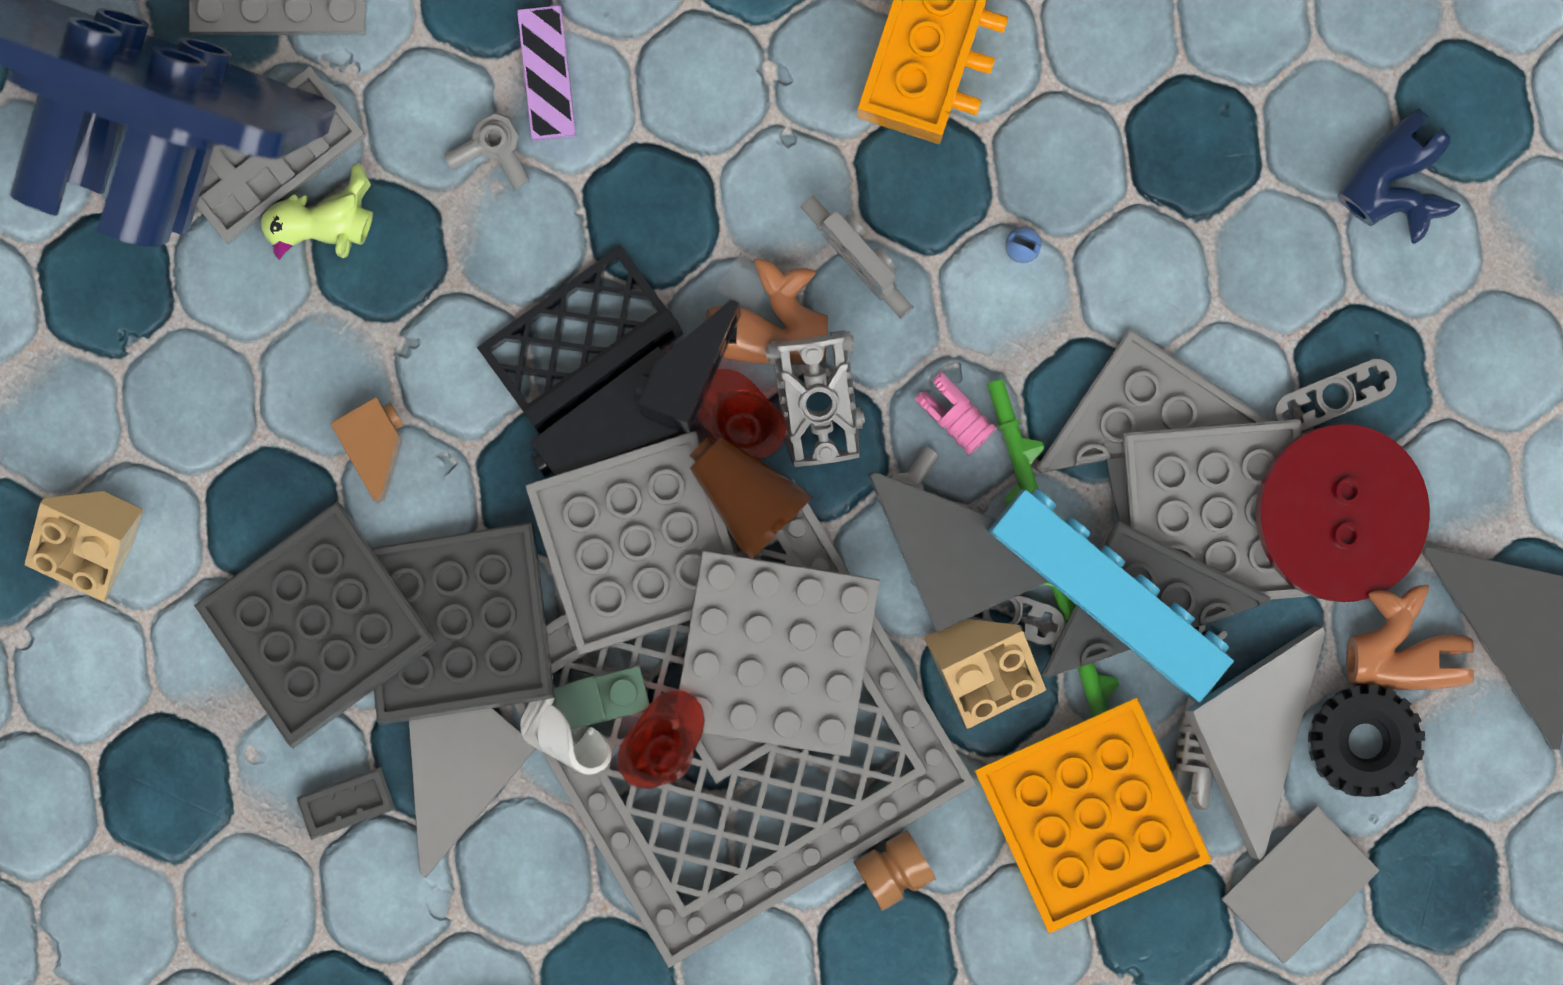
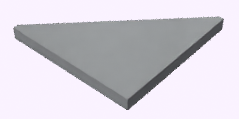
M1130 328L1035 470L1044 473L1124 456L1122 433L1270 421Z
M1313 626L1204 697L1200 703L1197 702L1184 710L1252 859L1261 860L1265 857L1325 636L1324 628L1320 626Z
M493 708L409 721L420 874L425 878L537 749L529 745L522 738L521 732Z

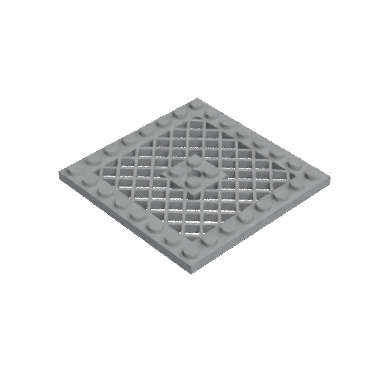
M808 503L754 556V559H761V556L783 561L785 564L850 574ZM726 527L735 555L748 557L745 553L743 554ZM778 541L786 554L766 550L765 548ZM566 614L546 625L552 674L563 669L559 686L567 684L571 669L593 674L596 677L613 673L603 670L609 647L601 649L596 668L573 663L585 655L579 656ZM875 614L863 684L877 707L859 703L858 710L874 713L876 718L870 738L853 734L852 740L868 744L863 769L839 763L840 755L834 754L831 761L808 755L809 750L803 749L802 753L780 748V745L685 730L702 759L699 760L679 755L684 734L683 729L677 730L672 753L648 747L654 723L673 727V720L658 717L656 713L662 692L678 696L679 689L664 686L670 662L683 665L684 658L672 655L677 632L686 634L689 632V627L683 625L666 628L671 631L665 653L642 648L644 636L636 638L635 645L619 643L610 646L632 652L628 669L636 667L639 654L663 660L657 684L644 681L645 688L655 690L650 713L641 712L629 715L630 717L647 721L641 745L618 739L623 720L622 717L615 719L611 737L605 736L611 748V759L608 766L598 773L583 774L542 752L669 968L976 785ZM555 697V699H554V701H553V703H552V706H554L555 708L558 709V705H557V701H556V697ZM529 702L514 704L521 718ZM674 704L673 706H671V708H672V710H673L674 713H675L676 704ZM882 717L900 745L877 740ZM588 726L571 730L573 746L581 740ZM616 745L640 751L634 775L610 770ZM875 746L899 752L893 776L869 770ZM646 753L670 759L664 783L640 777ZM769 753L764 776L740 770ZM776 754L800 760L794 784L770 778ZM906 755L914 770L900 777ZM677 761L701 767L695 791L671 785ZM806 761L831 767L825 791L800 785ZM707 769L716 784L731 775L725 799L701 793ZM837 769L861 775L855 799L831 793ZM609 776L632 782L626 805ZM738 776L762 782L756 807L732 801ZM867 777L890 782L889 785L862 800ZM638 784L662 789L656 814L632 808ZM768 784L792 790L787 814L762 808ZM669 791L693 797L687 822L663 816ZM798 792L823 798L817 822L793 816ZM699 799L723 805L718 829L693 823ZM829 800L853 805L823 823ZM730 807L754 813L748 837L724 831ZM632 815L654 820L649 844ZM760 815L784 820L779 845L754 839ZM661 822L685 828L679 852L655 846ZM791 822L815 828L785 846ZM691 830L716 836L710 860L686 854ZM722 837L746 843L740 868L716 862ZM752 845L777 851L747 869ZM654 853L677 858L671 882ZM684 860L708 866L702 891L678 885ZM714 868L738 874L708 892ZM676 891L700 898L685 906Z

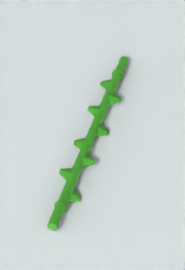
M999 379L988 383L987 387L1000 425L997 428L998 431H1002L1018 484L1004 498L1008 506L1020 490L1026 489L1032 494L1035 489H1038L1031 463L1042 453L1044 446L1040 441L1022 438L1018 426L1021 424L1020 420H1016L1004 379ZM1049 582L1042 584L1052 588L1058 610L1063 615L1066 624L1075 603ZM1094 663L1078 667L1077 669L1092 716L1094 717L1109 710L1106 700L1118 688L1117 678L1098 674Z

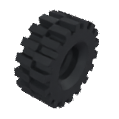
M1366 685L1342 690L1332 698L1327 699L1321 705L1320 711L1314 715L1311 722L1313 723L1312 731L1308 733V742H1311L1312 751H1309L1311 761H1315L1318 767L1316 771L1320 777H1325L1330 782L1328 785L1335 790H1341L1350 796H1381L1401 788L1406 784L1405 781L1409 777H1413L1418 770L1416 768L1419 760H1423L1425 750H1421L1422 741H1426L1425 731H1421L1419 722L1422 721L1419 714L1411 710L1410 706L1412 704L1406 698L1401 699L1396 695V691L1389 688L1383 689L1379 688V685ZM1360 724L1373 725L1382 735V748L1373 758H1359L1349 747V735Z

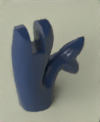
M1417 109L1405 117L1370 150L1338 194L1339 201L1343 206L1369 226H1373L1397 212L1406 214L1412 244L1421 241L1429 230L1431 219L1449 216L1461 206L1455 201L1435 194L1421 193L1407 187L1389 186L1395 180L1430 167L1442 156L1450 144V136L1443 128L1435 136L1429 138L1424 144L1426 145L1424 148L1411 137L1420 130L1423 122L1429 117L1421 109Z

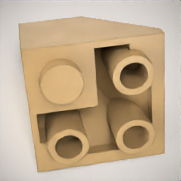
M105 491L44 498L39 506L24 565L104 602L135 541L143 509Z
M965 619L944 630L924 637L936 668L967 729L1046 691L1020 625Z

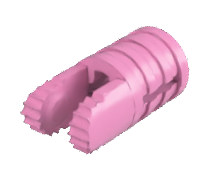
M940 372L934 378V384L954 406L947 412L933 396L924 391H921L914 400L942 429L944 428L956 440L959 446L965 449V453L969 456L995 432L997 427L993 423L990 424L988 419L979 412L978 408L970 403L971 401L943 372Z

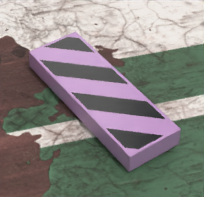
M561 5L517 10L532 142L576 137Z

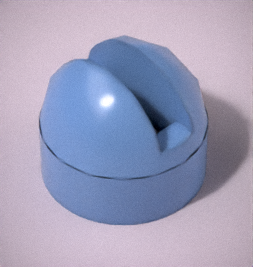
M1029 227L1014 229L1006 241V252L1017 263L1033 261L1041 250L1040 236ZM1015 236L1036 244L1034 250L1013 242Z

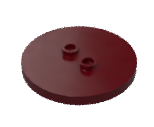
M1349 424L1319 427L1298 436L1288 443L1269 465L1259 488L1256 505V523L1261 545L1267 558L1279 575L1297 590L1309 596L1335 602L1369 599L1368 594L1376 590L1387 591L1401 581L1412 569L1423 550L1430 521V504L1426 485L1420 470L1409 454L1398 443L1381 432Z

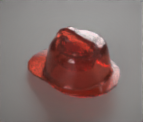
M730 369L717 370L697 417L700 423L713 436L715 441L722 437L756 459H763L775 453L783 444L786 434V425L782 414L755 384L742 373Z
M671 690L659 695L648 706L619 747L617 756L618 768L627 783L636 788L652 789L663 784L666 785L678 781L686 774L692 763L693 751L703 735L705 722L702 706L695 696L683 690Z

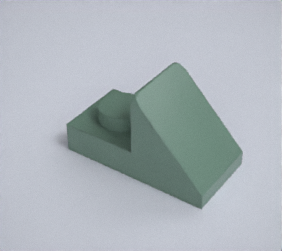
M640 666L598 677L591 676L554 688L558 709L566 717L571 730L651 710Z

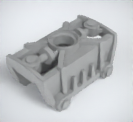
M850 331L830 332L829 336L801 338L788 342L787 339H780L767 343L768 348H765L767 361H770V365H774L781 418L778 419L776 424L777 436H780L781 440H785L793 466H812L860 458L859 429L863 428L865 419L863 411H860V407H856L849 357V354L853 353L855 344L854 337L850 335ZM832 345L835 368L827 379L826 371L819 369L818 363L823 359L825 346ZM798 350L802 360L809 365V370L804 373L805 383L792 373L789 351ZM816 392H824L831 397L829 407L820 412L812 411L806 406L808 397ZM833 421L843 428L847 447L846 451H838L835 443L828 437V433L833 431ZM811 425V432L818 435L819 440L814 445L813 454L804 457L801 436L808 426Z

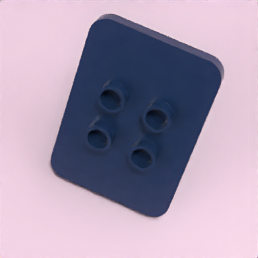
M0 0V66L9 69L7 80L12 84L38 94L10 190V196L27 207L52 216L58 215L67 183L103 194L123 126L125 125L127 126L97 232L136 245L159 247L169 242L171 232L183 235L189 231L214 147L222 145L257 157L279 159L329 132L336 109L332 102L313 93L286 86L285 83L231 65L229 62L232 54L220 46L193 38H180L178 45L147 35L149 24L146 21L117 10L98 8L94 16L51 0Z

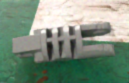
M1188 697L1186 709L1197 702ZM1185 713L1181 718L1179 733L1181 734L1177 741L1175 756L1177 764H1174L1173 774L1186 802L1189 801V792L1192 790L1191 800L1192 805H1194L1193 808L1208 810L1213 773Z

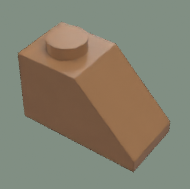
M375 397L330 424L371 497L379 504L386 500L402 443V438L397 429L404 425L391 403L383 407L379 399Z

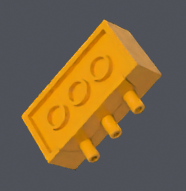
M893 0L858 106L857 118L940 145L952 108L977 115L982 102L979 98L957 92L965 67L990 74L995 62V58L971 50L978 27L982 26L1004 33L1008 17L986 10L987 0Z

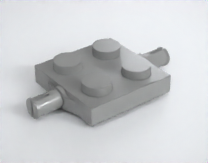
M814 195L800 206L817 225L816 229L819 232L822 231V236L879 300H884L899 316V319H902L914 308L897 289L895 284L896 276L893 271L896 266L881 248L878 247L873 251L866 244L864 239L866 235L865 230L850 214L843 218L836 210L830 215Z

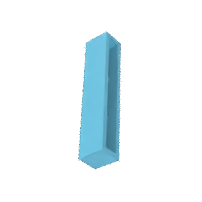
M1026 489L1020 490L987 532L1190 699L1200 703L1234 662L1233 659L1225 654L1229 646L1209 630L1204 636L1190 625L1195 618L1177 603L1173 602L1170 607L1156 597L1160 589L1146 577L1139 574L1134 579L1122 569V566L1126 563L1125 560L1105 545L1100 551L1087 540L1091 533L1072 517L1067 522L1063 521L1053 512L1057 505L1038 489H1035L1032 494Z

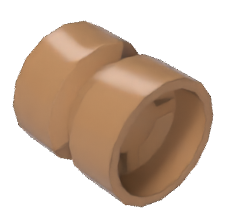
M908 830L887 841L885 852L881 853L874 849L853 862L882 911L904 899V889L909 888L915 892L936 880L930 866Z

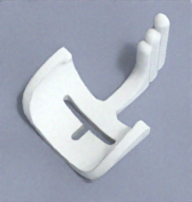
M555 698L529 702L520 720L522 738L529 745L583 774H595L608 766L611 759V748L601 732L593 727H589L581 740L573 746L571 729L566 717L559 709L552 706Z

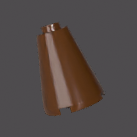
M707 437L689 455L695 461L689 469L743 554L745 553L750 559L758 554L812 498L806 492V489L722 437L715 443Z

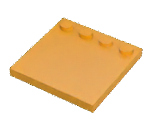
M1138 697L975 770L1049 934L1208 864L1213 860Z

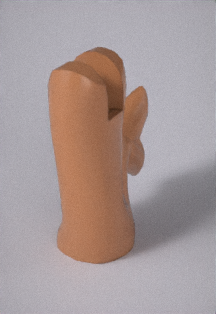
M754 259L762 286L769 295L774 312L783 322L785 328H780L760 315L740 307L741 316L737 323L736 340H730L723 358L770 365L765 348H768L767 343L780 339H787L788 342L795 339L827 335L828 315L802 306L796 298V295L816 274L814 270L795 268L783 273L767 260ZM715 306L708 309L706 320L709 317H711L716 311H718L722 306ZM827 346L824 348L823 359L820 363L826 362ZM798 350L789 351L791 365L806 364Z
M1429 585L1415 586L1409 589L1402 597L1389 591H1372L1368 596L1386 618V622L1377 630L1349 638L1346 650L1348 681L1356 685H1379V688H1389L1392 690H1429L1469 685L1474 683V670L1458 667L1439 668V654L1474 653L1473 639L1457 634H1440L1424 639L1396 653L1395 649L1408 636L1413 621L1421 611L1429 591Z

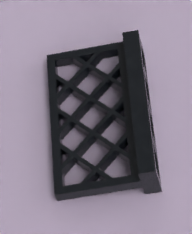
M618 246L477 348L540 435L655 348L664 349L684 333L670 310L665 307L622 247ZM620 261L628 271L626 288L602 286L604 272ZM596 278L595 285L588 284ZM634 281L642 291L632 290ZM575 292L593 293L589 315L566 312L569 297ZM600 294L624 297L620 319L597 316ZM631 298L649 300L657 311L644 322L627 320ZM560 304L559 311L552 310L554 307ZM542 316L558 318L554 340L532 338L533 322ZM565 319L588 322L584 345L561 342ZM595 324L617 326L616 342L607 348L591 346ZM625 328H632L630 332L624 335ZM522 330H524V335H523V336H518V335H517L519 332H521ZM505 342L522 344L518 366L499 364L491 352ZM529 345L552 348L548 370L525 367ZM559 349L583 352L580 367L572 373L555 371ZM590 353L597 354L595 357L589 360ZM506 372L516 374L515 383L512 382ZM523 375L547 378L544 393L528 404L520 393ZM554 379L561 380L553 386Z

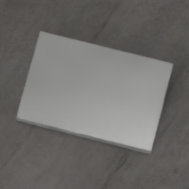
M1315 806L1221 900L1285 964L1380 870L1318 806Z

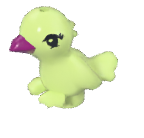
M359 163L353 165L347 187L342 192L325 198L310 209L304 207L307 203V196L303 195L298 199L295 194L267 208L261 219V229L265 238L272 244L273 254L278 260L294 245L308 239L336 244V254L341 258L348 257L352 242L359 245L364 243L373 218L372 211L362 208V198L371 185L364 167Z

